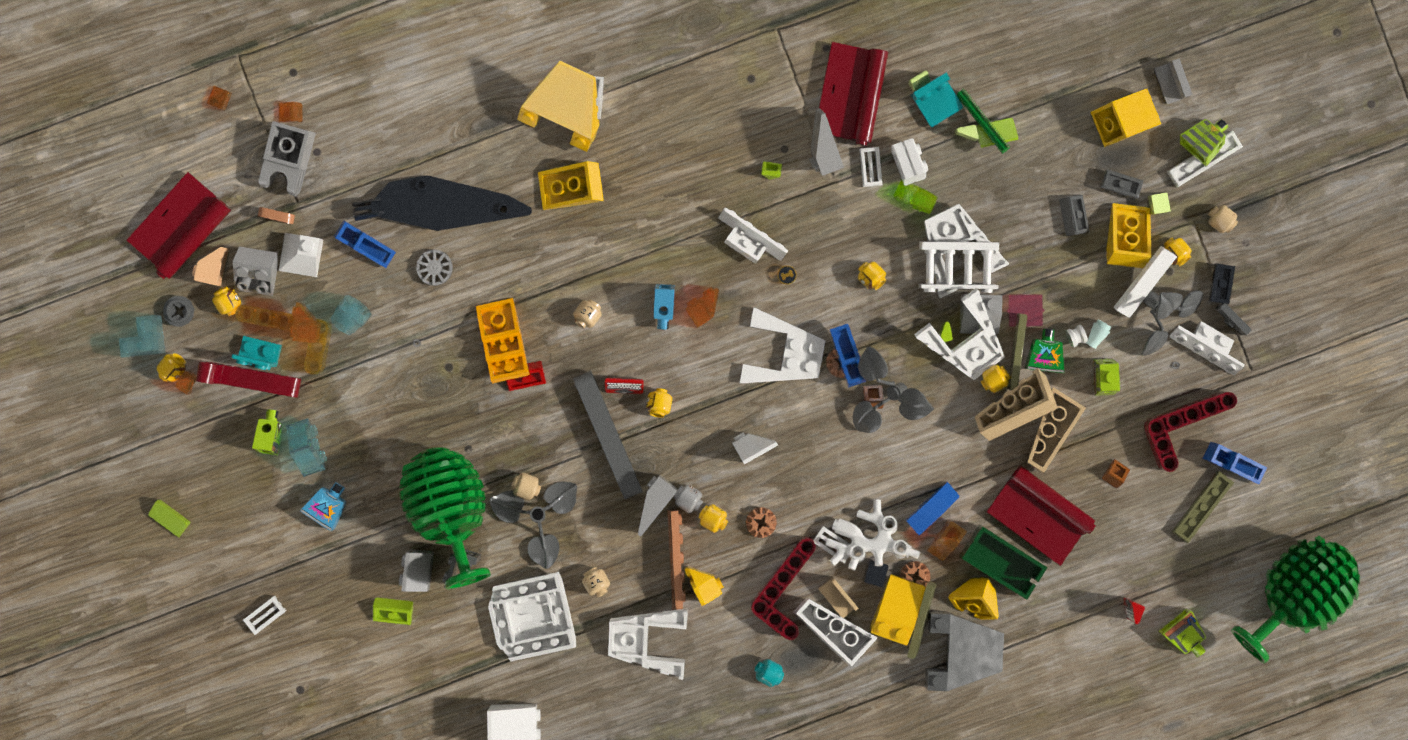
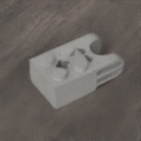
M273 121L263 156L264 162L259 177V185L264 188L270 187L275 177L279 173H284L287 177V192L292 196H297L302 188L316 133ZM288 143L292 144L291 148L287 147Z

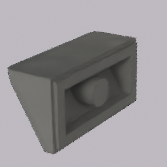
M1083 195L1060 199L1066 236L1090 232Z

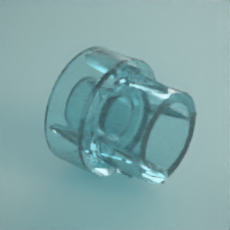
M345 295L330 319L340 331L351 335L359 327L364 326L372 314L358 299Z

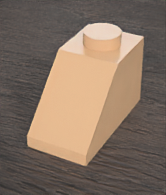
M220 247L199 260L192 272L194 281L221 286L229 249Z

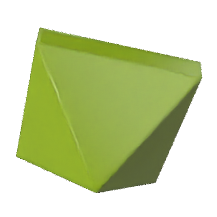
M763 161L761 175L769 180L780 178L782 164Z

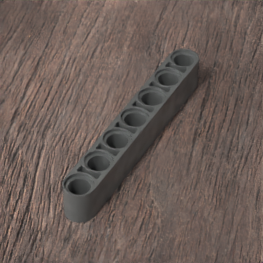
M589 371L573 378L624 499L626 500L642 493L640 483L592 372Z

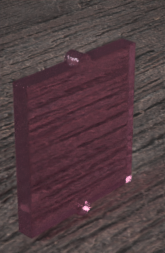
M1008 295L1009 309H1007V312L1009 313V327L1016 326L1017 313L1027 314L1026 326H1043V312L1045 311L1043 309V295Z

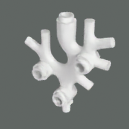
M878 499L873 500L872 513L859 510L857 513V517L870 521L877 526L878 534L875 538L867 539L853 523L843 519H835L832 530L837 534L850 538L852 542L850 545H845L829 538L826 542V546L837 550V553L829 560L831 564L835 566L843 557L849 556L851 561L848 568L854 571L857 564L865 560V552H872L874 554L875 566H883L882 557L885 552H893L900 559L908 558L909 556L918 559L920 555L919 551L912 549V546L908 545L904 540L894 541L891 534L897 531V521L893 516H883L881 500ZM889 524L893 525L892 528H887L886 526ZM903 548L904 551L898 552V549ZM856 553H861L859 557L855 556Z

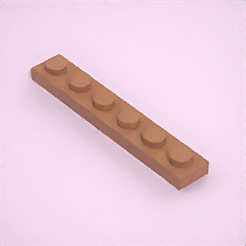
M667 510L672 610L683 609V602L686 601L685 590H682L685 575L684 571H681L684 555L683 552H680L683 536L682 533H679V525H682V516L678 514V510Z

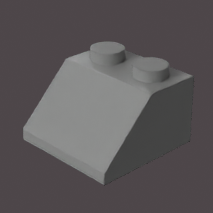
M980 295L993 325L994 332L999 334L1002 317V295ZM961 300L960 333L973 334L981 328V325Z

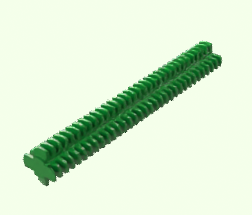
M962 89L959 91L957 97L962 105L972 114L971 116L979 123L978 125L989 136L990 140L995 143L994 145H996L1001 154H1004L1010 148L1009 144H1005V139L1001 138L999 131H995V126L991 125L987 117L985 118L984 114H982L983 111H979V106L975 105L974 101L972 102L973 99H971L970 95L966 94V90Z

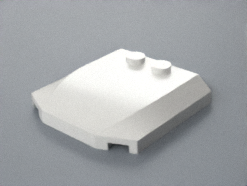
M559 572L493 586L488 609L496 643L509 657L510 662L576 647L575 631L563 580Z

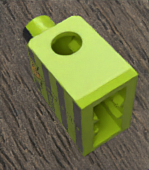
M1204 119L1180 135V144L1202 164L1207 166L1225 144L1226 136L1223 132L1228 128V125L1222 119L1214 125L1209 120Z

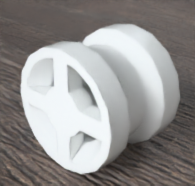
M1081 324L1077 325L1073 330H1066L1068 341L1073 348L1079 343L1088 342L1087 335Z

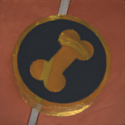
M786 265L779 269L777 277L782 284L789 285L796 280L797 273L793 267Z

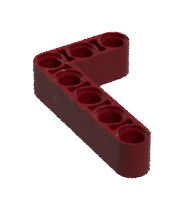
M199 362L196 382L224 384L298 398L301 378L214 362Z
M1220 392L1146 420L1144 430L1157 466L1163 471L1173 472L1179 465L1168 432L1234 408L1237 404L1236 395L1232 392ZM1227 395L1230 402L1225 406L1222 400ZM1207 402H1210L1212 405V409L1209 412L1205 410ZM1190 408L1194 411V416L1191 419L1187 417V411ZM1172 415L1176 418V423L1173 426L1169 424V418ZM1153 422H1156L1158 424V430L1156 432H1152L1151 430V424ZM1160 440L1165 442V447L1162 450H1159L1157 447ZM1167 458H1170L1172 462L1169 468L1164 466V461Z
M803 537L797 542L751 602L753 614L787 640H793L798 636V626L773 605L814 553L816 545L809 537ZM803 542H811L812 547L809 551L802 550L801 545ZM794 556L800 558V563L797 566H792L789 563L790 559ZM780 572L788 573V579L786 581H780L778 579V574ZM769 587L776 588L777 592L774 596L766 594V590ZM758 602L764 603V610L756 611L754 609L755 604ZM772 614L780 616V620L777 623L770 622L769 618ZM787 626H793L795 628V632L791 635H787L785 633V628Z

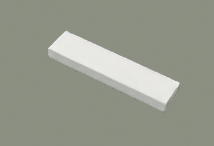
M1234 131L1225 135V144L1207 166L1192 155L1168 170L1167 173L1176 188L1242 148L1243 146Z
M1160 246L1114 308L1130 318L1177 256Z

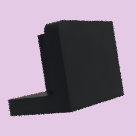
M869 558L863 581L883 588L889 566L884 563L883 566H875V561Z

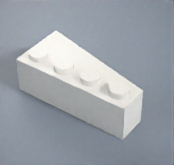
M805 598L793 611L847 665L853 666L877 639L876 636L810 599Z

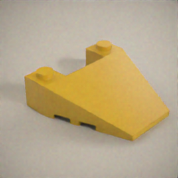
M559 61L528 94L520 108L517 120L534 128L541 116L574 131L570 145L587 152L596 137L600 125L597 119L596 78Z

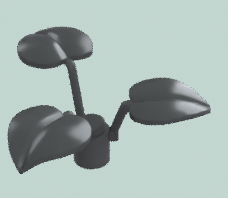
M1196 290L1189 293L1183 299V296L1176 292L1160 293V296L1155 291L1149 292L1143 302L1151 309L1150 313L1154 316L1159 330L1154 331L1150 335L1141 355H1150L1161 349L1166 343L1168 332L1164 331V327L1159 319L1168 317L1175 309L1180 310L1178 315L1181 318L1190 316L1200 306L1204 293Z
M868 346L865 349L858 363L861 376L867 381L876 379L878 383L890 385V387L887 389L888 397L874 407L869 401H862L856 405L853 411V423L859 432L872 433L881 427L882 417L876 409L890 400L901 402L899 412L908 420L921 419L934 410V407L919 390L915 388L907 389V386L902 382L895 384L894 381L881 380L880 378H884L888 374L886 361L873 347Z
M559 482L551 485L544 493V499L549 505L544 508L534 507L531 511L521 510L524 506V499L515 496L513 491H505L490 498L492 510L502 521L515 523L519 520L520 513L529 514L531 520L534 523H538L540 537L531 539L527 549L530 558L545 569L550 568L554 564L559 554L557 538L551 534L546 536L543 534L541 522L545 520V511L552 507L558 514L570 512L576 503L577 485L571 482Z

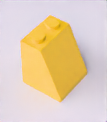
M1148 89L1112 101L1090 112L1104 147L1161 124Z

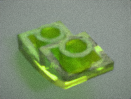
M902 180L893 195L894 199L910 204L913 209L927 214L931 213L938 199L936 195L914 184L905 186Z

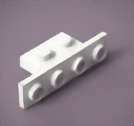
M724 208L718 217L733 228L724 243L756 264L764 251H767L780 261L788 252L782 244L769 238L766 233L753 227L750 222L737 216L734 211Z
M1202 321L1197 325L1194 334L1178 326L1169 336L1177 343L1182 344L1232 375H1236L1244 368L1245 364L1228 355L1234 340Z

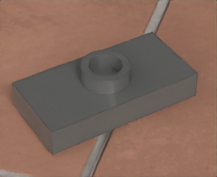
M1107 169L1100 188L1137 200L1144 181Z
M1226 303L1219 304L1215 308L1225 318L1224 322L1230 328L1234 327L1241 335H1248L1252 331Z

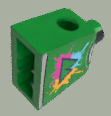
M1043 329L1042 340H1032L1024 369L1035 370L1038 368L1040 371L1064 373L1063 343L1053 341L1055 330Z

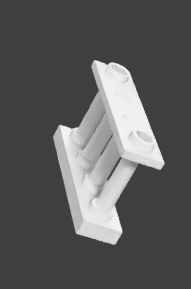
M919 241V249L924 250V253H926V284H919V288H924V292H935V289L977 288L981 289L983 293H992L993 289H998V285L991 284V254H993L994 250H999V242ZM936 250H944L945 284H934V254ZM955 250H963V254H965L964 284H953V254H955ZM974 250H982V254H984L983 284H972V254H974Z

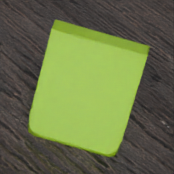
M949 322L943 323L939 333L944 342L952 341L953 339Z

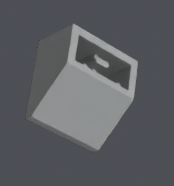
M239 246L233 260L235 290L273 296L278 269L277 253Z
M410 549L402 556L401 566L404 567V572L400 574L399 586H402L401 591L427 592L430 590L434 551Z

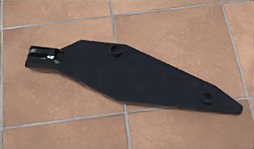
M428 175L390 181L375 199L352 202V206L357 207L353 209V214H356L354 217L355 221L379 217L434 231L524 217L532 213L531 207L509 195ZM505 207L507 211L502 213L500 212L501 208Z

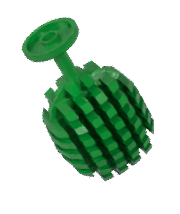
M432 447L410 459V461L415 460L414 462L403 466L401 473L403 477L400 479L399 486L400 489H403L400 491V500L404 501L401 505L403 511L407 512L405 515L407 521L412 523V528L419 532L421 537L429 541L436 540L438 541L435 542L436 544L452 546L460 573L448 578L445 581V588L455 589L474 584L491 576L490 570L485 567L471 570L463 545V541L476 532L472 531V529L480 527L482 524L483 516L480 515L485 512V503H482L485 500V492L482 491L483 483L482 480L478 479L480 477L478 471L474 470L473 464L465 459V456L456 451H449L451 449H446L445 447Z
M1321 536L1315 537V541H1309L1308 543L1306 539L1298 540V545L1289 547L1288 553L1284 552L1280 556L1279 561L1276 560L1272 564V570L1268 569L1266 572L1268 582L1265 585V594L1268 607L1273 615L1252 635L1244 628L1234 626L1231 629V633L1235 639L1254 658L1265 664L1269 661V654L1260 643L1280 624L1290 628L1299 627L1305 634L1317 626L1319 631L1328 629L1327 624L1333 625L1338 617H1342L1345 614L1346 609H1350L1353 606V600L1357 601L1359 597V567L1354 556L1347 548L1335 541L1334 543L1329 541L1325 543V539Z

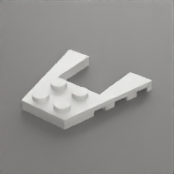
M960 204L924 220L928 242H969L974 239L976 242H990ZM936 250L934 254L936 284H945V262L941 256L944 254V250ZM994 250L993 254H991V273L1009 265L998 250ZM937 289L939 298L958 290Z
M977 288L961 300L981 325V328L955 348L950 350L930 323L914 334L918 340L925 343L930 349L940 354L945 360L955 365L956 368L973 380L1005 358Z
M753 308L750 327L787 333L781 371L743 364L740 383L819 378L825 340L759 309Z
M688 609L611 618L609 622L608 656L629 663L635 662L641 664L644 668L649 669L650 667L659 670L662 674L668 676L672 674L678 676V679L683 680L685 659L647 656L648 626L686 629Z

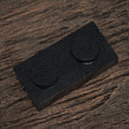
M1214 264L1209 302L1230 304L1236 266Z

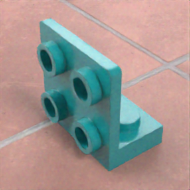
M947 72L911 95L930 127H934L963 109V105L948 82L950 77Z
M243 336L239 354H232L231 358L236 359L238 364L252 365L253 363L255 368L270 370L271 367H277L282 345Z

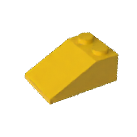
M585 161L538 172L543 210L604 201L599 163Z
M1113 203L1107 240V264L1144 268L1151 259L1150 208Z
M890 574L870 625L871 633L907 646L917 621L926 586Z

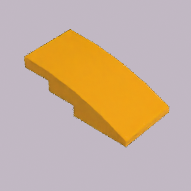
M510 298L476 306L481 339L492 384L528 376V364L514 299Z

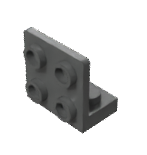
M465 549L470 567L476 565L480 561L482 554ZM454 552L450 555L448 564L451 567L445 572L443 583L448 578L456 575L458 566Z

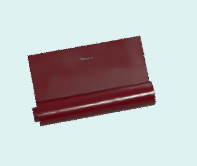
M831 42L819 108L826 114L834 137L856 141V145L867 146V143H871L889 54L888 51L874 48L864 49Z
M187 172L126 241L155 265L156 273L161 278L165 279L167 277L170 279L231 212V209L191 173Z
M1021 465L1014 471L986 511L1059 566L1063 564L1081 536L1086 533L1090 534L1096 527L1094 524L1095 519Z

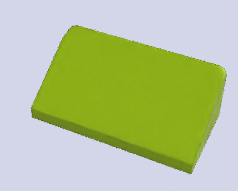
M1013 118L990 122L991 125L995 126V131H999L1001 138L1005 139L1004 141L1018 140ZM977 125L978 142L981 148L994 145L995 143L990 140L980 125Z
M157 500L148 514L178 538H180L191 523L162 500Z
M377 597L373 604V621L411 625L413 602Z

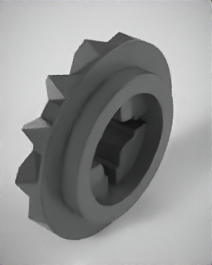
M174 296L165 303L163 315L169 324L182 327L189 324L192 320L195 309L192 302L186 297ZM175 306H177L178 308L185 307L182 311L183 316L175 315V313L177 312Z

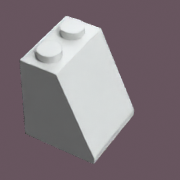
M537 704L491 705L487 711L488 740H541V729H537V721L541 720V711L537 709Z

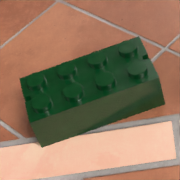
M979 524L970 538L973 540L972 544L968 542L959 557L1028 600L1036 587L1030 580L1033 578L1039 582L1048 567Z

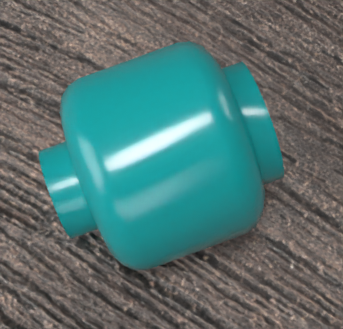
M771 659L758 662L754 670L757 681L768 687L779 685L784 677L782 666Z

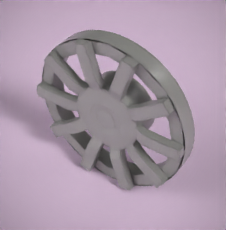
M429 250L419 257L416 270L419 278L424 283L438 286L450 278L453 265L446 253L440 250ZM433 253V260L429 258L428 254ZM436 253L442 255L438 261L436 260ZM424 257L428 260V264L422 262ZM445 257L448 262L441 264L440 262ZM420 264L427 266V268L420 270ZM449 265V271L444 270L443 266ZM428 271V274L423 278L421 273ZM440 273H446V278L443 279ZM430 275H432V282L427 281ZM436 275L440 278V282L435 283Z

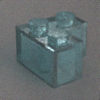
M161 315L136 317L138 336L119 338L121 358L165 354Z
M307 418L286 425L289 453L303 477L326 470L325 461H327L324 450L320 451V445L316 438L318 431L315 424L312 425Z

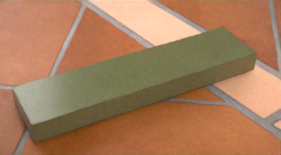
M1017 313L1009 373L1011 379H1009L1007 388L1009 390H1013L1019 385L1027 314Z
M1217 471L1172 532L1186 543H1189L1234 482L1220 471Z
M931 581L926 585L907 657L914 659L918 654L937 584Z

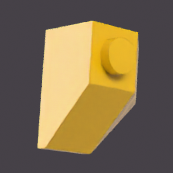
M689 566L684 568L701 606L706 605L722 594L721 589L724 586L719 577L715 578L714 574Z
M972 578L949 594V600L959 611H970L974 613L975 618L980 620H996L999 617L996 589L988 578Z

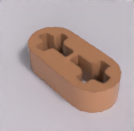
M259 207L258 217L288 224L294 223L295 215L263 207Z

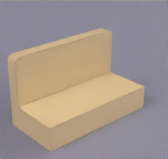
M833 576L818 588L842 618L846 617L854 609L855 611L859 609Z

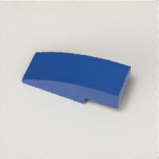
M344 220L334 235L339 241L387 268L396 253L391 248Z
M845 324L830 329L848 388L866 382L867 380L861 376L858 369L860 355L849 325Z
M1210 442L1203 457L1204 460L1258 485L1267 467L1214 442Z
M946 482L905 521L920 535L960 496Z

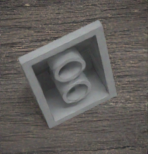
M818 108L815 111L810 150L812 157L809 160L812 168L823 176L842 169L844 166L826 114Z
M661 475L658 477L653 476L647 484L649 488L638 531L640 537L678 490Z

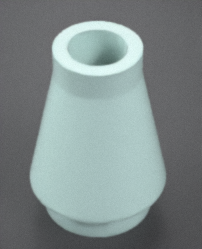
M1098 319L1096 323H1093L1086 344L1096 349L1110 333L1111 326Z

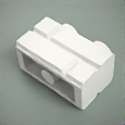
M911 138L891 146L892 155L905 186L926 178L928 166L925 160H921L920 155L922 151L919 143L915 144L914 139Z

